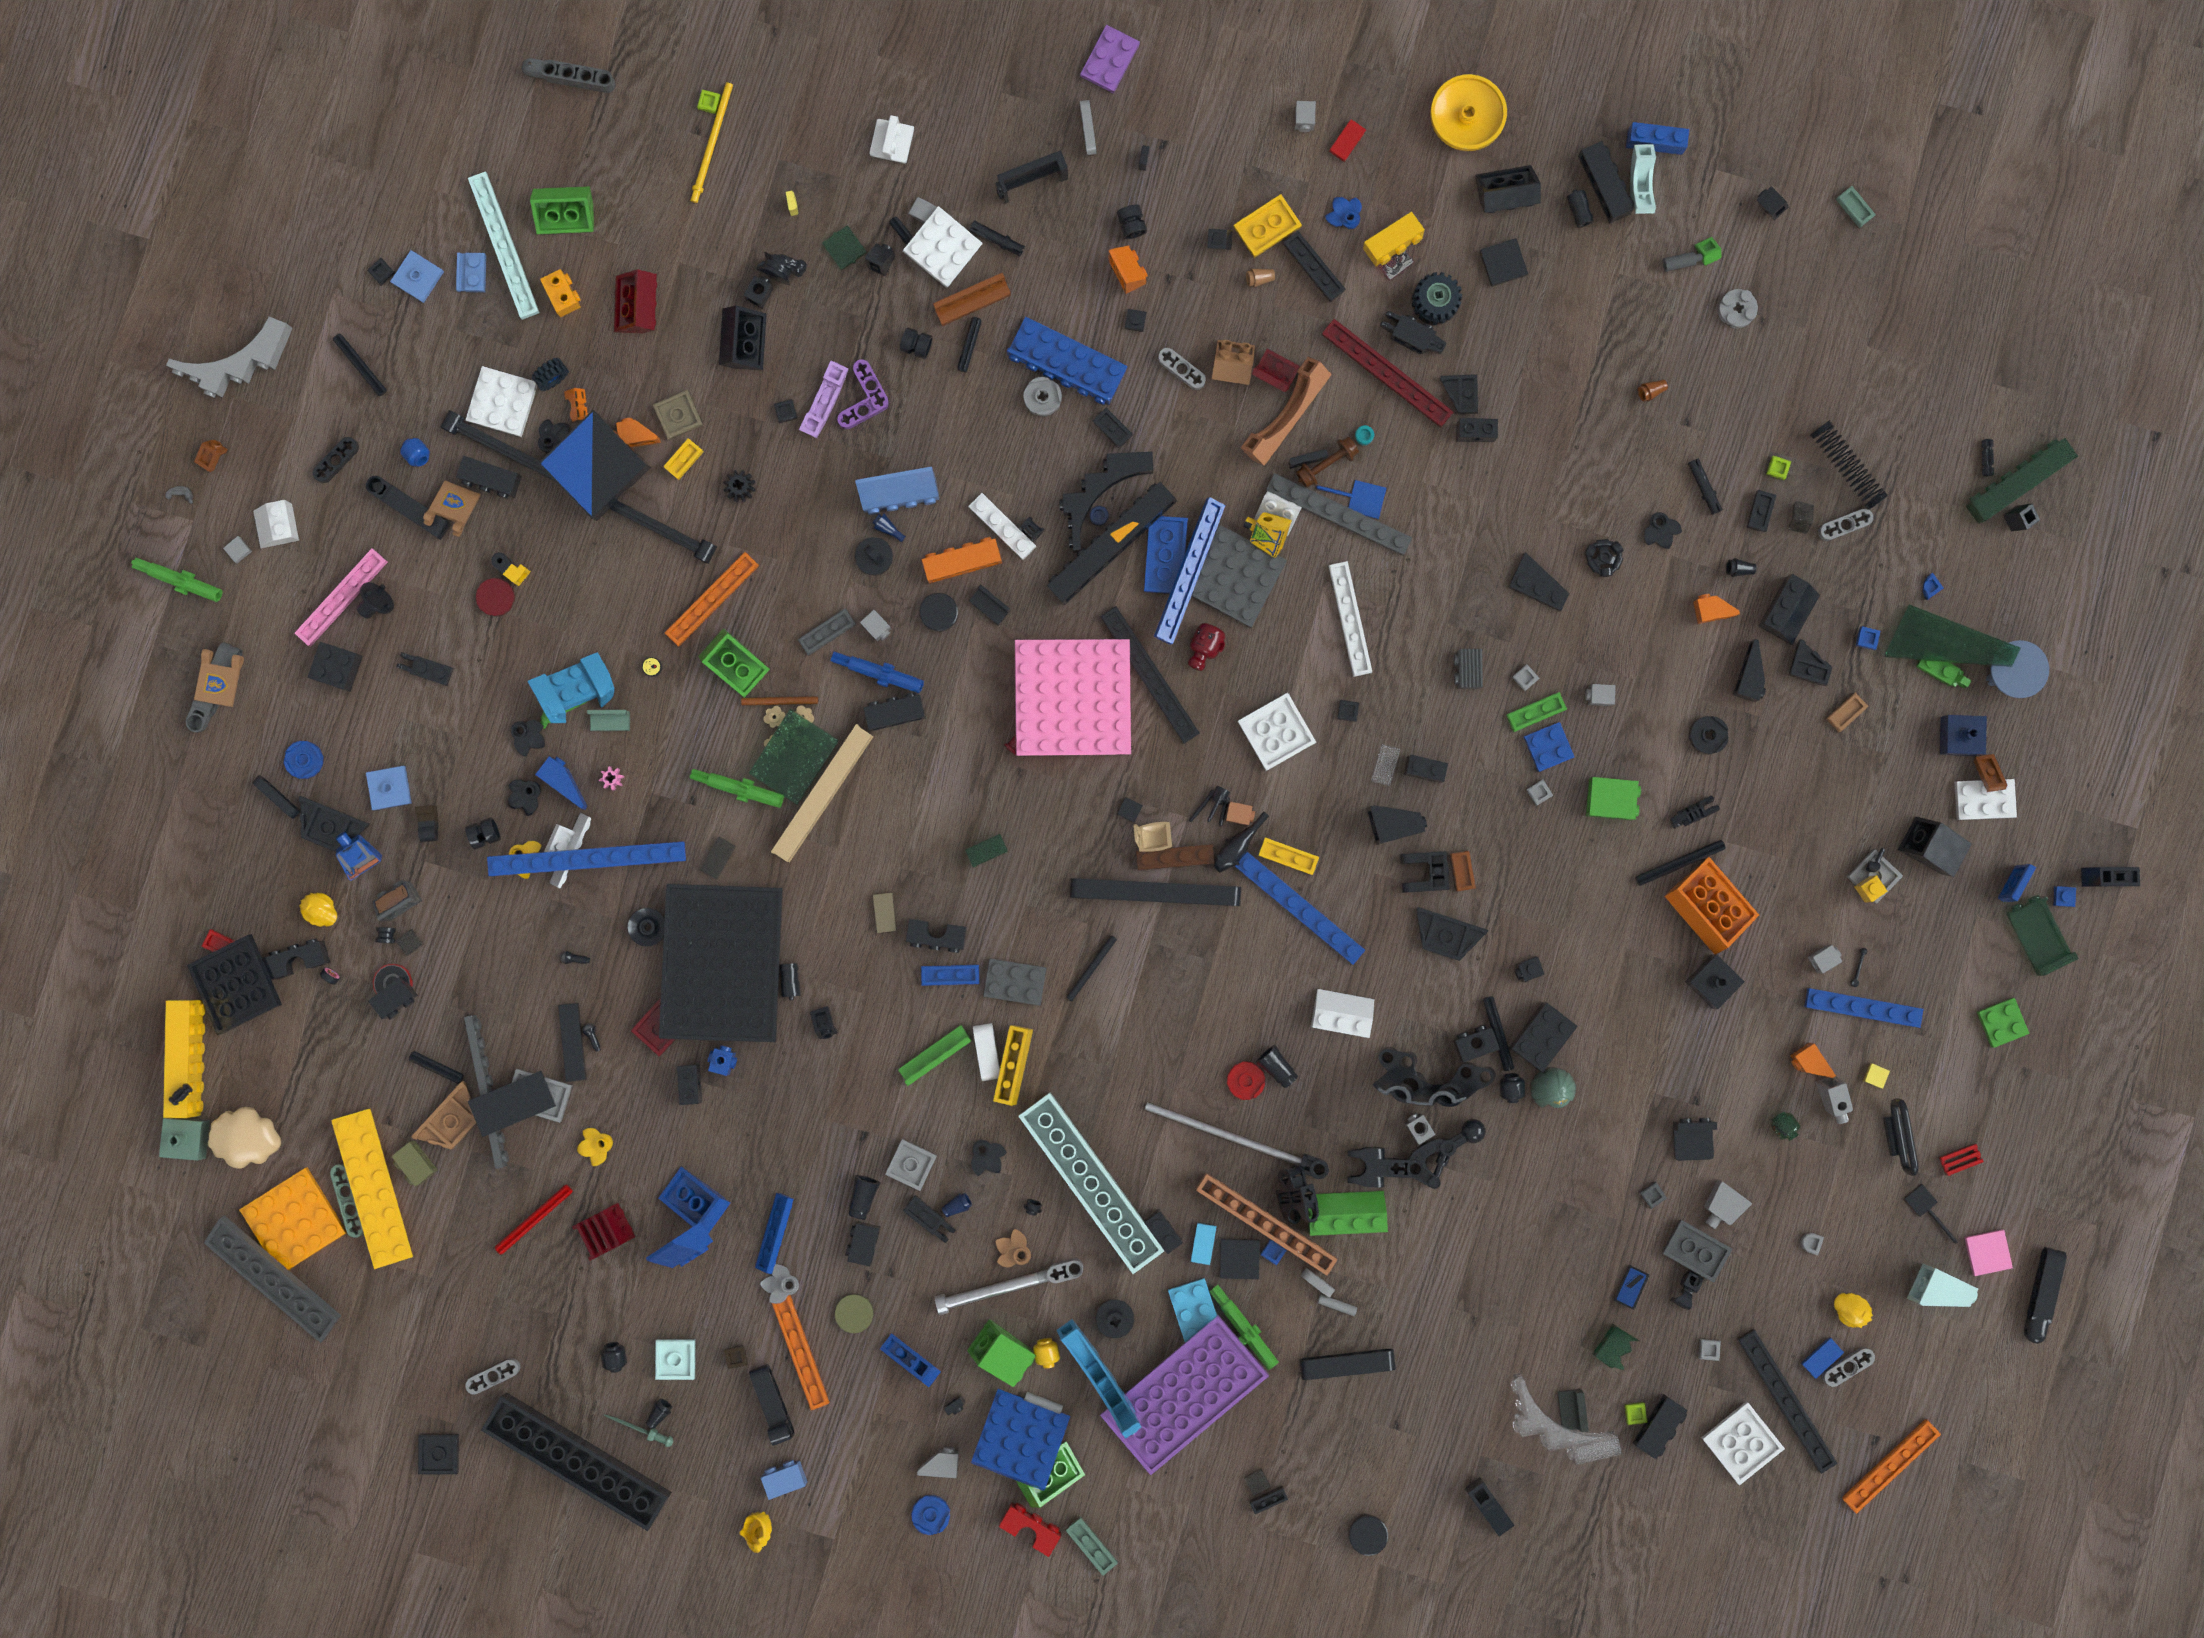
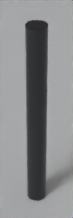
M1112 935L1109 937L1066 998L1070 1001L1075 999L1117 941Z

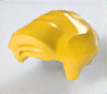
M310 893L300 900V912L303 918L310 922V924L328 927L336 922L337 911L334 908V902L326 894Z
M1841 1293L1835 1298L1834 1307L1839 1320L1846 1326L1862 1328L1872 1321V1308L1866 1299L1853 1293Z
M764 1511L752 1512L746 1517L743 1528L739 1532L754 1553H759L770 1539L772 1526L769 1515H766Z

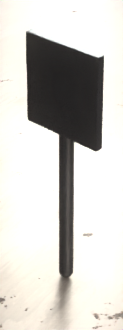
M1923 1184L1905 1198L1919 1217L1928 1211L1955 1244L1958 1243L1931 1210L1938 1202Z

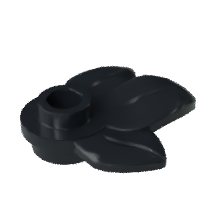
M549 419L543 421L538 430L540 435L538 439L539 449L549 453L569 433V424L557 423L553 425ZM545 441L551 442L549 445L544 444Z
M1657 512L1650 518V525L1645 529L1644 539L1647 545L1657 542L1662 548L1670 549L1673 543V535L1682 533V529L1676 520L1669 519L1662 512ZM1656 519H1660L1662 525H1657Z
M530 720L528 722L517 721L511 726V734L515 738L514 747L524 757L528 755L530 748L539 749L545 747L544 737L539 733L544 726L537 720ZM520 727L524 730L523 734L519 733Z
M521 779L512 781L508 785L513 792L508 798V806L513 809L522 807L527 816L532 815L538 808L537 798L541 792L539 784L535 781L525 782ZM529 787L532 789V794L529 793Z
M986 1140L975 1142L972 1149L974 1157L971 1160V1167L974 1173L980 1176L985 1169L994 1173H1000L1002 1166L1000 1157L1007 1153L1005 1148L999 1143L990 1144ZM980 1146L986 1148L984 1153L979 1152Z

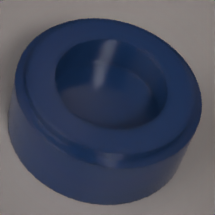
M1102 506L1092 508L1090 520L1094 525L1102 526L1108 521L1109 514L1106 508Z

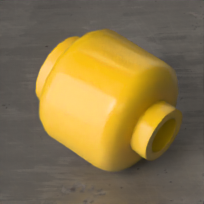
M1052 1338L1040 1339L1033 1347L1034 1354L1036 1355L1035 1362L1038 1365H1043V1368L1054 1367V1363L1060 1359L1058 1344L1052 1341Z

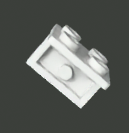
M892 115L889 121L877 119L869 153L870 156L904 164L907 163L914 127L899 123L898 117Z
M1267 491L1254 519L1258 520L1263 512L1290 519L1292 522L1287 534L1288 536L1302 507Z

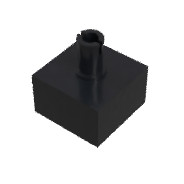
M1713 954L1685 981L1712 1009H1719L1745 982L1718 955Z

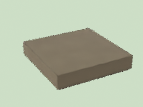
M688 390L653 404L668 440L703 426Z

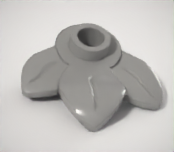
M778 1264L774 1266L773 1276L764 1279L760 1283L766 1292L771 1293L770 1303L775 1304L782 1303L788 1295L795 1294L799 1288L798 1280L790 1275L789 1270L785 1266ZM788 1282L793 1283V1287L791 1289L786 1288V1284Z

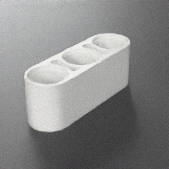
M989 1023L973 1026L982 1081L998 1079L1000 1065L993 1025Z

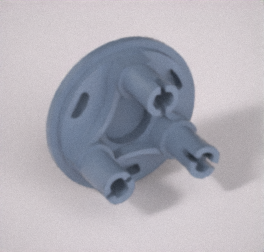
M2022 640L2012 641L1996 651L1991 661V674L1986 677V680L1989 681L1988 685H1996L2002 693L2010 697H2030L2038 693L2046 684L2049 676V663L2044 652L2035 644Z

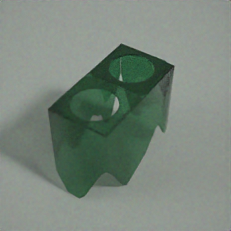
M1612 1324L1592 1354L1611 1369L1615 1367L1624 1370L1620 1356L1631 1353L1632 1348L1629 1342L1640 1340Z

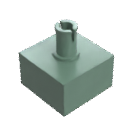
M163 1118L159 1157L197 1161L206 1159L210 1120Z

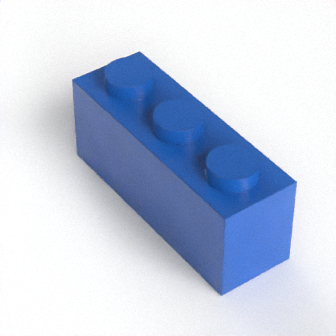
M1632 122L1628 129L1626 148L1634 149V145L1654 144L1655 152L1682 155L1688 146L1689 129Z

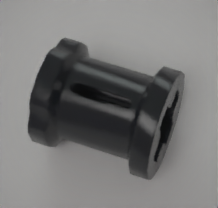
M1030 516L1019 529L1025 531L1031 537V541L1034 542L1045 529L1043 527L1040 528L1033 522V518Z

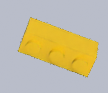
M1410 212L1366 240L1363 250L1375 267L1379 264L1384 265L1395 254H1402L1409 245L1419 243L1423 239L1425 229L1413 212Z

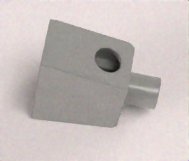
M1827 1077L1816 1081L1825 1110L1836 1118L1837 1124L1848 1122L1847 1113L1853 1111L1847 1084L1837 1077Z
M1717 1180L1704 1205V1208L1712 1213L1705 1223L1713 1229H1716L1721 1221L1731 1225L1752 1203L1723 1181Z

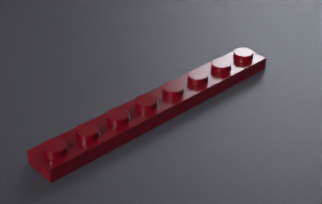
M1333 319L1323 331L1322 336L1440 428L1453 414L1451 409L1337 320Z

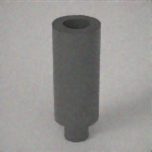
M1689 252L1663 258V268L1667 272L1695 266L1698 261H1702V254Z

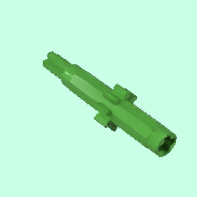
M137 557L131 562L133 564L132 568L176 586L174 590L187 595L189 591L215 602H218L222 597L221 589L194 579L195 574L182 570V573H178Z
M695 769L691 771L690 779L738 795L737 800L748 803V800L752 799L778 808L783 803L784 795L753 786L754 781L743 778L742 782L714 773L708 774Z
M1219 1285L1210 1290L1209 1292L1220 1305L1221 1310L1241 1336L1238 1339L1244 1345L1248 1344L1268 1371L1277 1365L1279 1361L1258 1335L1261 1333L1256 1324L1250 1325Z

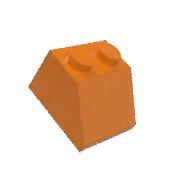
M1129 246L1114 248L1108 251V261L1125 294L1145 285L1146 277H1148L1144 267H1140L1137 262L1139 258L1136 251H1131Z

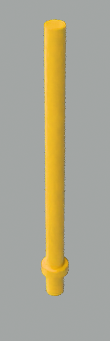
M726 82L696 183L692 186L693 193L690 201L693 203H698L700 193H703L704 190L702 188L733 87V84Z

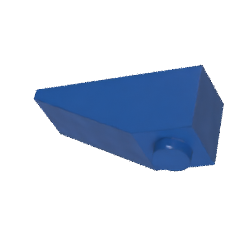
M549 756L535 775L578 807L586 810L588 806L569 769L564 766L566 762L557 756L555 758Z
M892 1333L880 1348L881 1351L928 1387L931 1386L941 1372Z

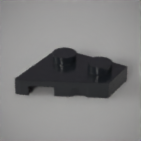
M1800 639L1789 675L1827 686L1833 667L1827 661L1822 660L1821 656L1807 646L1804 640Z

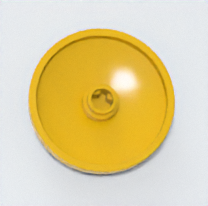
M1472 74L1456 76L1445 82L1436 92L1430 110L1431 123L1437 136L1448 146L1461 151L1480 150L1493 143L1502 132L1507 118L1506 101L1499 88L1490 80Z

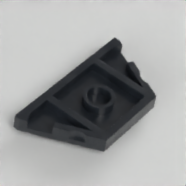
M299 796L301 804L300 822L302 824L301 838L336 852V849L341 846L335 839L339 834L346 832L350 839L361 834L370 825L367 822L316 801Z
M1420 907L1416 909L1421 945L1424 950L1460 961L1488 933L1487 929Z

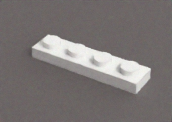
M983 493L969 505V508L1022 560L1036 548V545Z

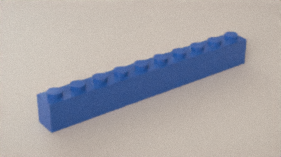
M685 841L488 856V875L500 876L686 861Z

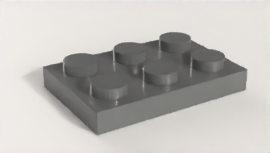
M989 959L983 997L1041 1006L1047 968Z
M1680 1219L1662 1254L1714 1283L1732 1248Z

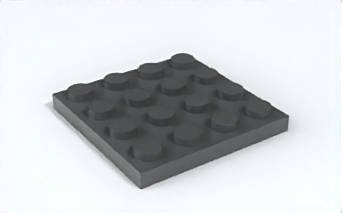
M1220 525L1213 537L1191 597L1252 628L1287 560L1278 555L1274 558L1252 544L1250 540Z

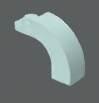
M1654 144L1634 145L1630 171V195L1634 202L1636 214L1655 213L1656 205L1652 186L1653 169L1656 160Z

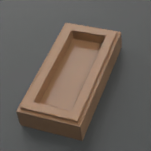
M1855 692L1834 710L1826 720L1839 733L1869 706Z

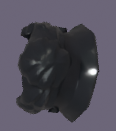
M764 252L766 259L760 262L756 270L766 274L768 277L782 284L790 285V275L794 274L797 277H801L806 271L807 264L802 259L795 260L785 254H769Z

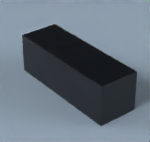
M1283 1486L1250 1500V1505L1256 1515L1288 1500Z

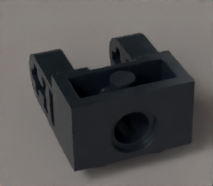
M1447 851L1400 854V864L1428 863L1430 873L1429 881L1402 883V893L1450 890Z

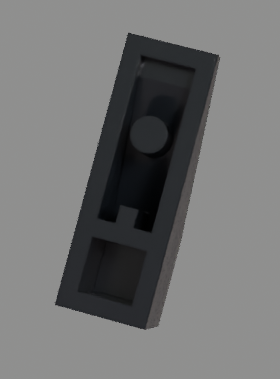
M1754 639L1749 643L1733 695L1757 702L1764 697L1766 688H1764L1765 677L1759 640Z
M2140 867L2081 868L2082 887L2140 886Z

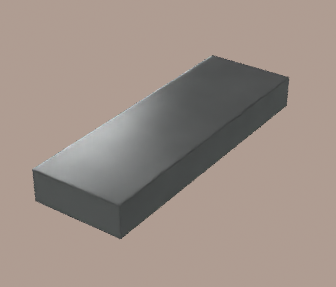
M845 608L797 640L807 655L810 656L854 627L856 623Z

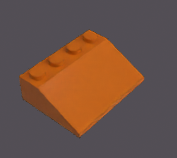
M1710 857L1700 863L1664 896L1714 955L1729 948L1759 916L1757 911Z

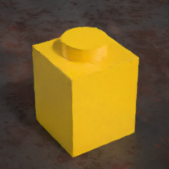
M1877 875L1869 876L1854 886L1865 903L1873 902L1888 892Z

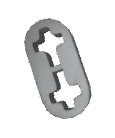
M1307 1267L1302 1272L1301 1276L1327 1297H1331L1335 1291L1333 1287Z

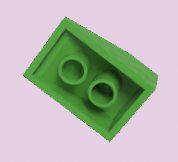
M724 628L698 656L702 663L744 698L770 670Z
M1064 1441L1060 1445L1044 1491L1019 1481L1016 1482L1030 1507L1040 1508L1085 1476L1068 1443Z

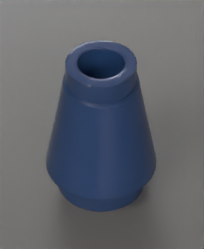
M959 1193L942 1207V1211L946 1217L968 1211L972 1206V1202L966 1193Z

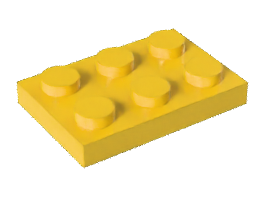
M1280 194L1234 224L1233 227L1255 258L1300 229L1302 224Z

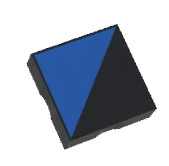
M592 410L538 463L583 511L596 521L617 502L624 491L632 487L651 468L595 410Z

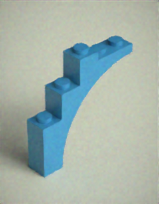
M1071 1319L1056 1331L1061 1341L1097 1390L1126 1439L1142 1427L1135 1414L1136 1411L1131 1401L1118 1386L1113 1374L1102 1362L1097 1350L1074 1320Z

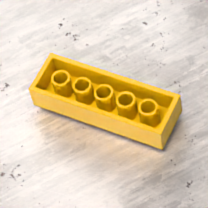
M202 1000L166 1001L163 1118H190L201 1116L204 1105L203 1101H201V1093L204 1090V1083L202 1081L204 1063L202 1062V1054L205 1051V1045L202 1043V1038L205 1033L203 1016L206 1009ZM183 1084H189L193 1091L182 1102L180 1101L178 1105L174 1106L169 1101V1097H173L172 1094L180 1087H183Z

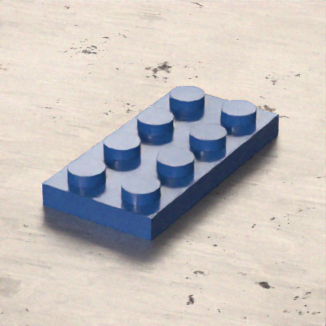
M1161 516L1149 527L1144 592L1170 594L1185 556L1188 518Z

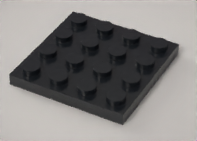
M252 934L246 935L187 965L217 1036L282 1005Z

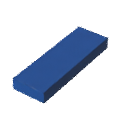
M979 965L921 966V986L979 984Z

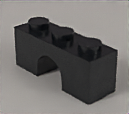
M909 919L906 942H910L912 947L921 948L922 944L929 945V949L940 950L941 947H947L948 952L959 953L960 949L964 950L967 927L947 924L945 935L941 938H934L929 933L928 921Z
M316 938L306 941L304 946L299 947V944L289 946L287 951L284 952L280 950L269 952V956L264 957L263 960L271 980L293 975L292 963L297 957L303 959L306 969H313L331 963L325 941H318Z

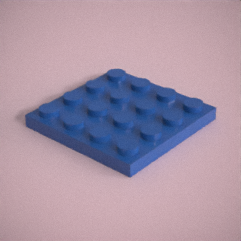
M997 1389L971 1463L1044 1491L1070 1416L1063 1413H1055L1024 1401V1398Z

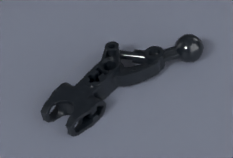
M1467 1120L1463 1124L1461 1132L1451 1139L1435 1138L1413 1150L1407 1159L1385 1158V1148L1364 1147L1348 1150V1156L1360 1158L1364 1161L1365 1169L1360 1175L1347 1176V1183L1381 1188L1384 1187V1177L1414 1178L1432 1189H1437L1441 1185L1439 1178L1444 1166L1447 1167L1449 1159L1455 1154L1456 1149L1466 1142H1480L1485 1137L1486 1128L1480 1120ZM1439 1151L1435 1161L1437 1166L1434 1173H1432L1426 1167L1425 1160L1431 1154ZM1394 1163H1397L1399 1167H1405L1406 1173H1404L1403 1169H1397L1394 1173L1390 1168L1394 1166ZM1414 1163L1419 1164L1420 1167L1417 1173L1410 1172V1166Z

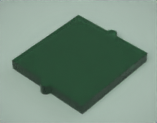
M848 225L837 233L834 232L833 236L822 242L841 270L851 263H856L857 259L867 253Z

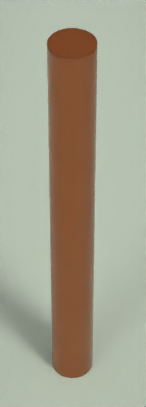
M818 696L741 698V705L818 704L819 702Z

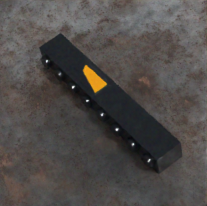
M1161 482L1152 484L1144 497H1138L1133 502L1134 506L1131 509H1126L1119 515L1120 519L1118 521L1110 523L1105 528L1106 532L1101 536H1096L1087 549L1083 548L1073 562L1069 561L1063 567V571L1059 575L1055 574L1050 578L1047 586L1064 605L1177 502L1176 498Z

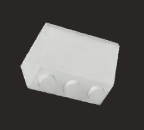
M1317 989L1310 1027L1370 1038L1374 999Z

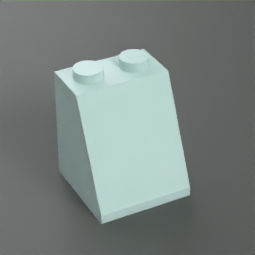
M1922 1264L1907 1299L1922 1306L1970 1307L1977 1299L1978 1288L1936 1268Z

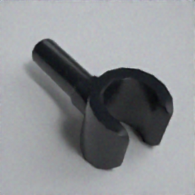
M1884 848L1880 849L1875 862L1868 861L1866 871L1875 873L1880 869V861L1885 852Z

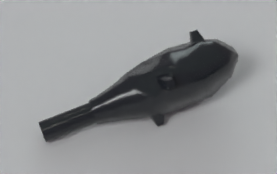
M1263 811L1248 828L1231 839L1225 840L1226 843H1224L1219 854L1216 855L1214 868L1219 873L1240 864L1239 860L1248 850L1253 836L1269 817L1266 812Z

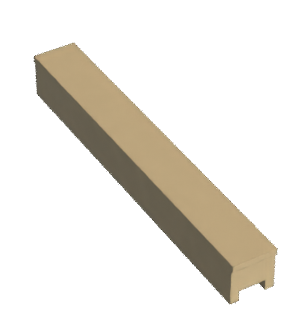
M855 725L771 853L790 863L872 740L873 736L861 729L859 725Z

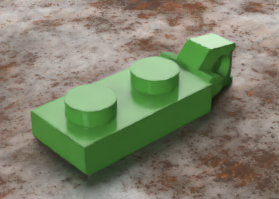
M1925 650L1916 666L1948 686L1956 687L1959 685L1962 688H1966L1971 683L1970 679L1963 676L1964 672L1960 668L1929 650Z

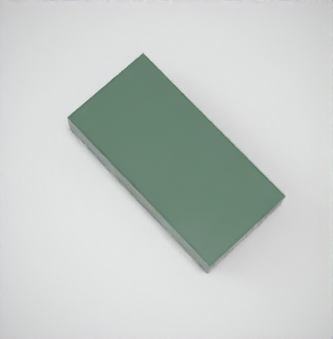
M1853 186L1836 198V201L1859 228L1876 215Z

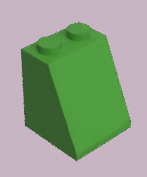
M990 1319L967 1350L979 1367L1012 1387L1020 1382L1024 1372L1032 1365L1036 1357L1030 1347Z

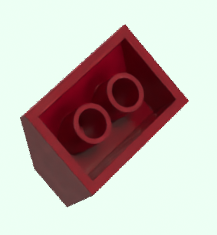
M637 269L616 276L614 332L647 333L655 330L657 274Z

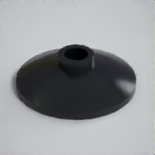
M643 908L636 911L628 922L630 938L641 946L656 945L664 937L665 919L660 912L652 908ZM646 924L652 926L650 931L645 929Z

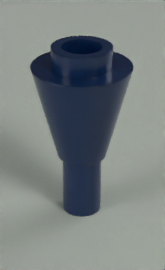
M885 513L882 516L878 514L872 522L875 525L873 529L890 536L892 535L900 542L906 537L896 529Z

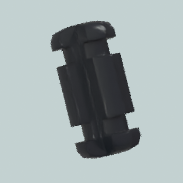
M183 1084V1087H180L172 1094L173 1097H169V1101L174 1106L178 1105L180 1101L182 1102L193 1091L189 1084Z

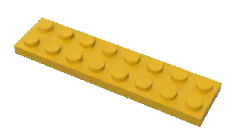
M371 1109L331 1120L374 1269L412 1258L413 1254Z

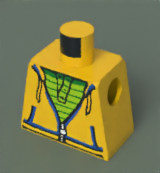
M1263 512L1258 520L1247 517L1243 527L1253 531L1250 538L1252 544L1276 558L1283 548L1292 520Z

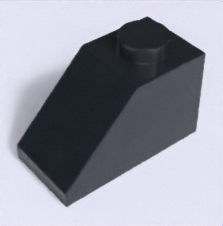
M876 243L865 257L868 269L886 276L895 258V254L890 246L886 244L881 246Z

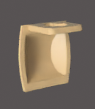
M1155 822L1140 827L1137 824L1134 825L1135 842L1140 852H1154L1172 847L1170 822Z

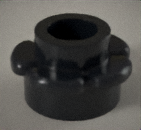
M1028 1199L1026 1204L1023 1205L1026 1213L1035 1216L1037 1213L1042 1212V1204L1037 1200Z

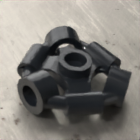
M1609 539L1596 540L1595 543L1588 545L1584 556H1586L1587 565L1593 573H1598L1600 577L1613 576L1616 570H1619L1623 561L1622 552L1624 549L1618 541L1613 542L1609 541ZM1609 546L1617 556L1614 557L1611 555V553L1608 550ZM1596 548H1598L1599 554L1597 558L1592 559ZM1610 564L1612 568L1600 569V566Z

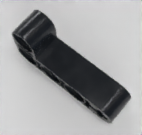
M769 1364L750 1370V1379L769 1426L767 1432L771 1444L775 1446L792 1439L795 1435L794 1428Z

